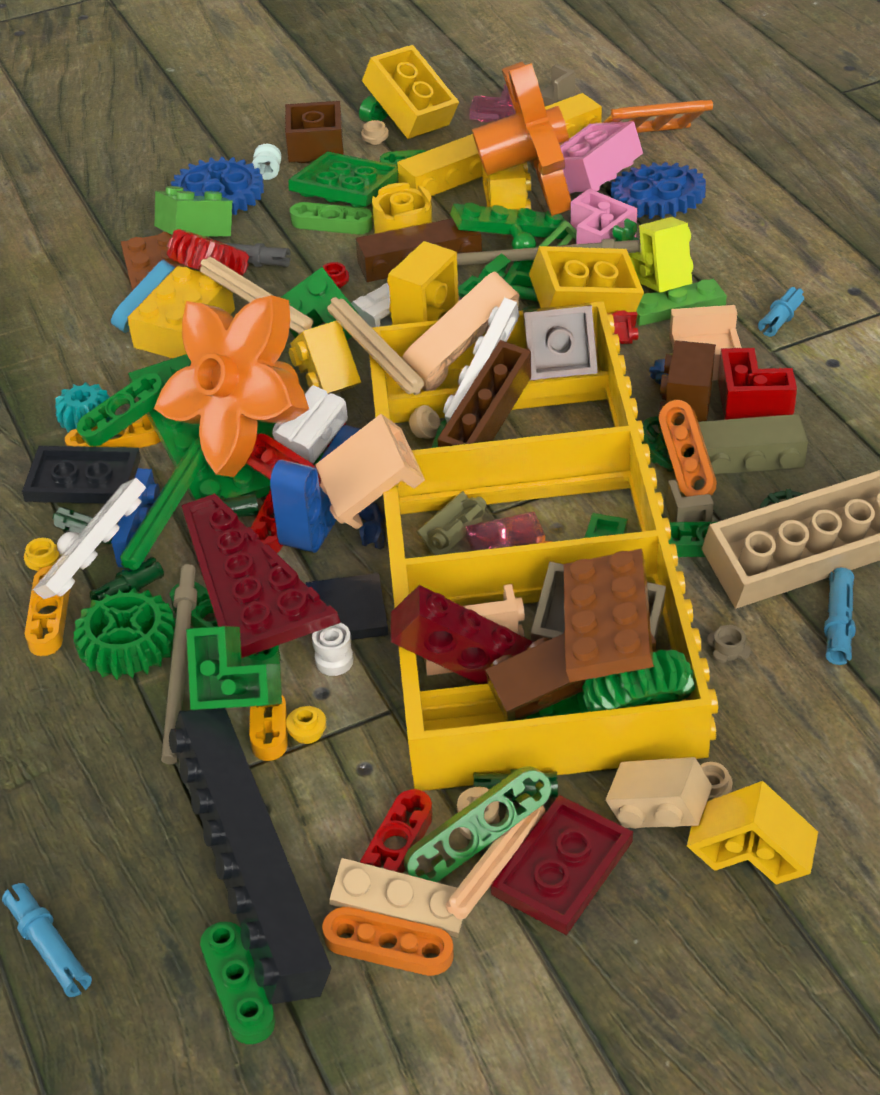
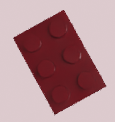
M559 795L491 884V895L567 936L633 842V831Z

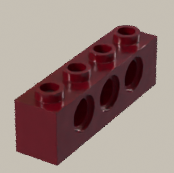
M418 585L391 611L392 643L477 684H488L485 669L489 668L496 659L505 655H518L526 651L529 645L535 642L421 585Z

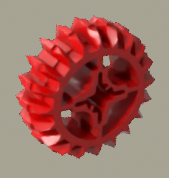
M181 229L174 230L172 237L169 238L166 255L180 264L200 270L202 266L201 261L212 257L242 276L247 271L249 255L246 251Z

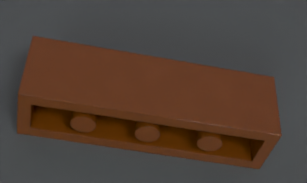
M453 218L357 237V260L366 282L387 279L390 271L398 266L423 241L456 251L457 253L482 252L481 232L458 230Z
M502 340L498 342L438 437V447L493 441L531 379L530 350Z
M565 631L563 634L550 640L549 638H541L533 642L526 651L518 655L502 656L496 659L489 668L485 669L488 685L506 721L522 720L582 692V686L585 683V680L569 682L566 672ZM651 633L652 650L656 652V640Z

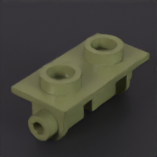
M462 491L416 532L433 556L446 554L483 520L481 517L485 514L487 503L481 497L468 498L465 492Z

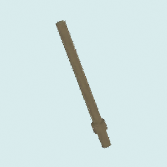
M615 238L602 239L600 243L549 246L627 249L628 253L641 251L640 240L615 241ZM539 247L457 253V265L487 264L501 253L510 262L534 260Z
M185 564L181 567L179 587L175 589L173 604L177 611L161 761L165 764H175L178 760L177 754L171 752L169 733L171 729L175 728L179 711H182L188 656L186 629H190L192 610L195 609L197 603V590L194 588L196 568L191 564Z

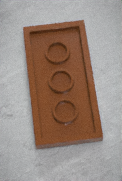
M642 549L620 551L612 555L580 559L564 564L565 659L569 682L654 667L646 565Z

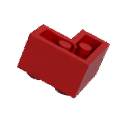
M721 348L718 384L724 420L794 415L797 386L793 368L758 369L755 348Z

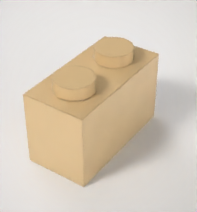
M695 757L627 761L620 763L605 800L620 824L625 828L698 826L712 785Z

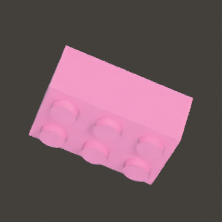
M634 121L589 124L571 137L569 141L560 145L565 159L563 173L569 194L585 192L587 189L599 191L602 184L616 178L619 171L633 165V161L643 154Z

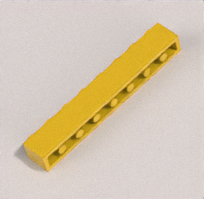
M584 93L545 107L547 110L559 106L567 127L569 139L589 124L601 123L602 106ZM473 134L397 162L398 182L410 183V188L418 190V185L426 188L431 196L482 177V162Z

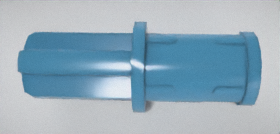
M791 287L780 300H775L770 306V311L759 321V330L762 331L769 324L768 329L763 334L768 337L774 336L785 322L791 321L794 317V311L804 301V296L802 295L804 291L801 288Z

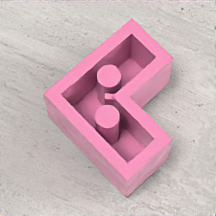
M587 189L571 201L570 224L577 230L576 244L600 243L602 239L614 238L612 235L613 227L617 225L624 228L625 219H629L637 224V208L594 190Z

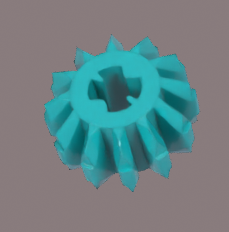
M87 382L82 386L73 384L71 389L61 390V396L55 398L56 417L60 426L66 428L68 433L76 429L81 417L110 398L107 390L101 389L99 384L89 386Z

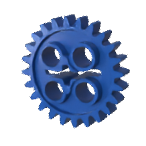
M211 157L209 162L206 163L198 160L199 165L188 164L189 170L180 169L181 175H174L175 181H171V186L183 187V191L194 192L195 196H204L205 191L222 192V197L233 201V215H237L238 209L247 211V205L255 206V200H261V194L264 193L263 176L260 174L259 168H254L253 163L246 165L244 159L236 162L235 157H232L229 161H225L224 157H221L219 161H215Z
M653 162L652 166L649 167L641 164L639 169L631 167V172L623 171L622 176H617L615 182L611 183V198L637 208V218L643 215H648L649 219H652L655 215L665 218V214L675 217L678 211L687 213V208L695 209L696 204H702V198L706 197V179L703 178V174L697 173V169L689 170V165L679 167V163L668 166V163L664 162L658 166L657 163Z

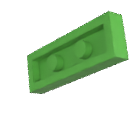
M714 278L701 280L661 293H644L636 310L638 314L636 322L639 326L668 320L671 318V309L726 306L727 295Z

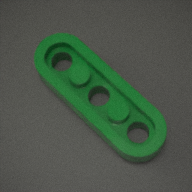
M232 922L215 923L202 934L200 946L230 1032L241 1043H260L266 1040L275 1028L276 1020L273 1006L269 1004L264 988L259 987L256 983L254 961L250 951L245 950L242 945L241 928ZM222 939H229L225 943H216ZM236 974H243V976L237 980L229 979L231 976H234ZM250 1011H257V1014L253 1017L243 1016Z

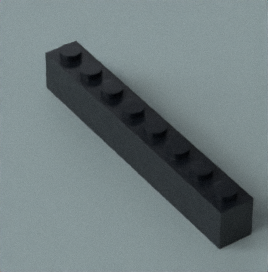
M226 708L179 711L175 728L171 729L169 733V746L171 752L177 754L180 762L181 779L183 783L188 784L192 794L191 804L193 812L199 814L202 821L204 842L206 846H211L215 856L217 877L220 880H224L228 891L230 912L236 914L241 926L242 945L245 950L250 951L254 961L256 983L259 987L264 988L270 1005L321 997L332 968Z

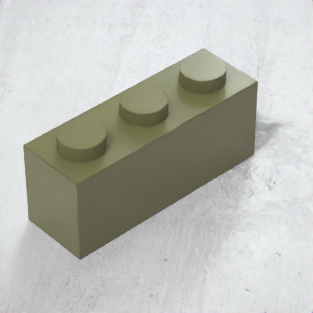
M799 414L698 422L714 474L805 467L808 439Z

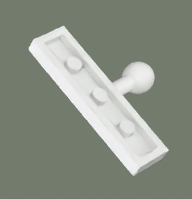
M504 297L500 307H494L488 320L490 327L486 335L478 338L473 350L475 356L470 366L466 365L461 371L458 380L460 386L455 396L450 395L445 403L443 413L447 423L500 340L507 342L520 316L517 302Z
M137 478L123 483L80 534L77 532L64 533L57 542V549L61 557L33 590L43 599L55 595L63 596L75 583L72 576L79 568L85 569L96 558L98 553L95 549L101 541L106 543L117 533L120 526L116 523L123 515L129 516L141 504L142 501L138 497L146 487Z

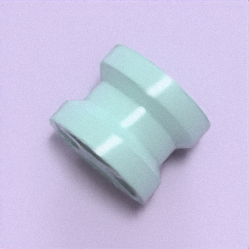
M272 144L259 145L255 149L252 163L254 168H259L264 180H270L278 175L282 159L281 152Z

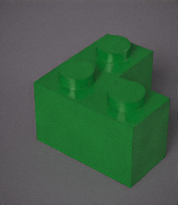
M323 267L280 297L289 300L290 306L313 320L312 328L322 323L327 324L337 321L328 312L327 308L334 297L344 299L355 310ZM342 326L346 340H349L352 336ZM289 328L290 333L296 338L299 334Z
M222 626L186 629L190 710L282 704L280 664L242 666L240 627Z

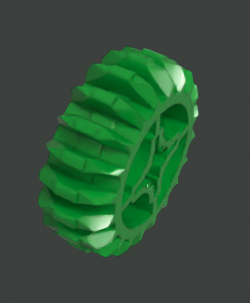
M134 587L129 593H123L120 588L118 593L112 596L104 593L103 600H91L90 608L81 609L80 618L75 620L73 640L78 657L82 660V663H86L90 672L98 671L102 678L112 673L116 680L123 674H128L133 679L134 674L139 671H143L148 675L150 666L161 667L162 658L171 657L176 618H174L173 610L170 608L169 603H165L161 595L153 596L149 590L139 594Z
M661 649L653 652L654 667L586 679L582 686L588 712L682 701L688 698L695 689L690 663L687 662L684 653L676 650L666 651Z

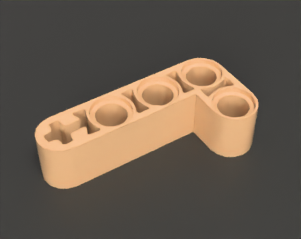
M492 272L417 339L403 355V360L424 381V386L422 387L424 391L437 389L447 377L448 366L489 329L488 320L494 307H500L504 297L515 302L519 299V293L497 272Z

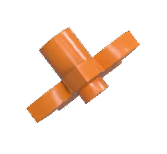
M523 62L503 68V76L516 114L472 129L473 138L484 171L489 176L530 162L532 168L536 170L551 216L571 210V198L563 173L565 159L559 145L569 141L562 112L559 106L545 109L532 63L525 65Z
M272 295L255 299L245 305L234 318L230 313L219 307L186 301L182 319V339L184 349L191 360V365L178 370L169 378L160 392L154 409L168 419L190 424H200L199 437L201 448L206 461L216 475L235 477L246 464L257 438V420L270 423H285L296 419L309 410L304 390L299 384L296 371L290 364L277 361L285 348L289 336L291 320L289 300Z

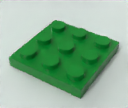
M326 152L288 180L289 191L298 192L304 197L318 196L325 198L328 202L342 201L351 203L353 207L363 208L372 203L373 196L375 198L378 196L379 189L398 181V167L393 164Z

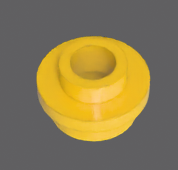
M49 538L32 540L27 544L24 553L26 566L36 571L43 567L54 565L61 557L57 545Z
M313 706L296 708L286 719L288 733L297 742L302 744H310L319 740L327 724L325 714L319 708Z

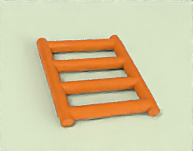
M698 100L611 109V115L603 123L620 122L623 119H630L629 121H634L637 133L689 128L692 121L705 111L713 109L712 100ZM677 114H683L680 118H674ZM657 116L654 120L646 121L649 117Z

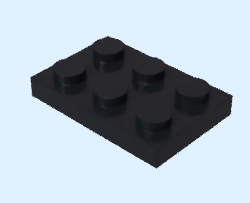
M38 446L22 490L24 501L106 504L123 483L135 478L141 459L139 448Z

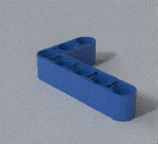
M343 425L320 461L362 428ZM278 460L272 470L270 487L279 544L315 553L319 550L336 522L330 511L332 504L328 495L319 486L318 471L315 467Z

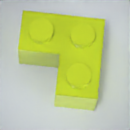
M669 217L639 225L641 251L628 254L640 284L659 293L692 284L691 272L693 271V261L690 257L689 242L691 241V232L688 223L674 217Z

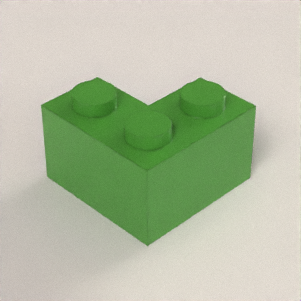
M167 186L166 191H155V227L171 235L174 230L181 229L201 236H231L233 201L222 197V192L205 191L204 196H195L194 192L183 191V187Z

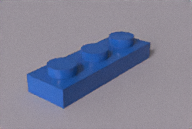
M138 468L135 478L146 487L138 497L142 502L129 516L123 515L118 522L120 528L112 538L111 542L118 567L124 568L121 565L120 556L160 494L159 484L154 482L152 469Z

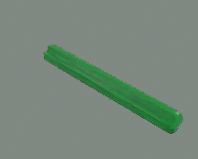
M200 438L192 442L122 552L120 559L122 561L121 565L124 568L134 571L140 567L206 461L201 448Z

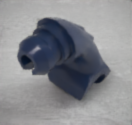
M374 501L358 513L360 518L366 521L360 528L362 546L374 543L375 548L381 550L385 547L386 517L380 506Z

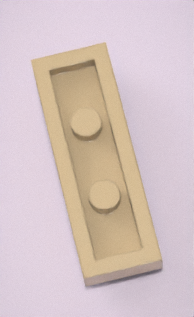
M341 858L330 896V905L352 907L438 927L456 938L459 937L463 919H457L454 914L448 913L446 909V903L457 887Z

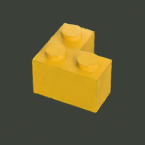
M338 321L302 331L290 343L289 356L291 362L295 367H299L300 373L309 372L306 374L309 388L314 385L325 390L327 394H335L354 388L361 383L343 328Z
M761 781L707 801L699 825L691 826L687 847L714 871L749 860L777 885L811 874L818 831L765 782Z

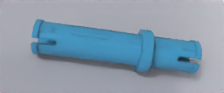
M840 567L834 569V573L831 572L829 576V617L824 624V633L828 639L826 658L834 665H845L847 660H851V639L855 636L856 625L852 619L854 574L851 570Z
M24 883L11 886L20 900L17 901L7 889L2 896V902L17 920L19 933L24 939L31 940L62 986L66 996L75 997L80 995L81 991L74 983L73 978L79 981L86 990L92 982L90 974L85 971L57 929L53 926V916L45 907L39 906L28 886Z

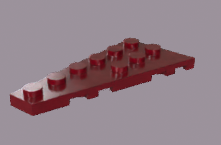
M216 494L181 505L218 627H240L241 658L341 623L338 612L331 605L327 606L312 587L308 588L299 579L297 572L268 544L264 545L258 539L257 534L250 527L247 528L238 519L237 514Z

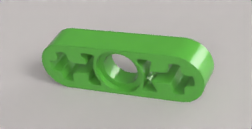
M309 202L296 203L290 208L291 224L298 229L365 234L373 228L372 212L367 208Z

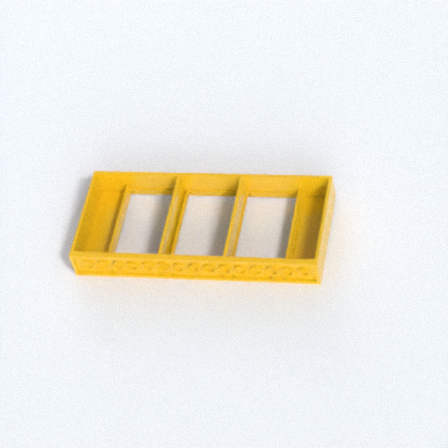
M604 301L590 303L593 312L598 373L530 380L512 410L607 399L614 427L412 450L425 481L415 488L400 481L390 490L383 492L394 607L396 608L418 585L439 593L461 606L504 601V585L512 584L515 598L521 597L523 604L539 602L549 562L564 565L580 559H592L612 555L620 551L642 549L646 565L647 582L666 586L662 616L671 650L684 653L687 662L690 663L695 689L688 698L679 702L506 721L488 684L420 691L416 654L398 646L414 789L427 791L474 785L475 772L511 773V769H520L525 766L537 768L542 773L557 771V775L615 769L619 768L621 762L692 757L696 759L709 758L710 741L716 740V726L712 714L718 713L717 695L715 689H708L706 683L710 679L708 662L706 658L699 657L698 652H701L699 629L691 627V622H693L692 603L690 599H684L683 594H685L683 571H676L675 568L678 566L676 545L669 544L668 542L671 539L668 517L662 518L661 516L664 513L662 494L654 490L657 489L655 468H648V465H650L649 446L647 443L642 444V441H644L643 424L641 420H635L638 417L636 399L630 398L632 395L630 377L624 376L626 374L624 355H618L620 354L618 334H614L613 315L607 314ZM522 310L519 311L520 316L507 342L527 349ZM438 320L372 327V329L403 359V355L408 348ZM477 340L448 366L447 377L437 389L424 391L421 388V393L418 395L413 393L407 394L369 354L375 417L382 414L393 423L409 422V418L415 409L426 405L432 408L439 418H445L443 413L445 403L450 395L455 396L460 386L458 380L461 371L466 365L470 366L475 356L473 350ZM630 488L641 532L406 559L401 514L441 510L462 491L465 492L468 498H483L488 505Z

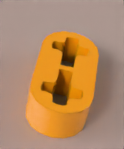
M283 695L282 704L250 706L249 736L251 748L256 758L263 761L276 760L283 756L287 750L288 731L286 719L288 714ZM273 707L272 717L265 718L266 708ZM266 733H273L272 743L264 744Z

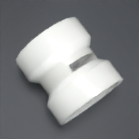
M339 623L312 634L315 664L322 674L338 676L350 670L354 658L351 649V633L347 626Z

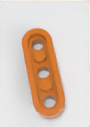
M682 400L670 401L661 409L659 423L679 488L686 497L705 494L712 496L716 490L717 481L695 411L688 403ZM679 416H684V422L676 426L674 424L675 419ZM693 447L694 454L691 457H684L686 449ZM703 479L704 486L699 490H695V482Z
M352 907L337 908L331 911L323 921L324 942L330 951L339 955L427 976H435L445 972L451 966L454 959L452 938L445 930L438 927ZM344 933L352 934L349 938L340 937ZM386 943L395 944L390 949L382 947ZM429 953H435L438 955L434 958L424 957Z

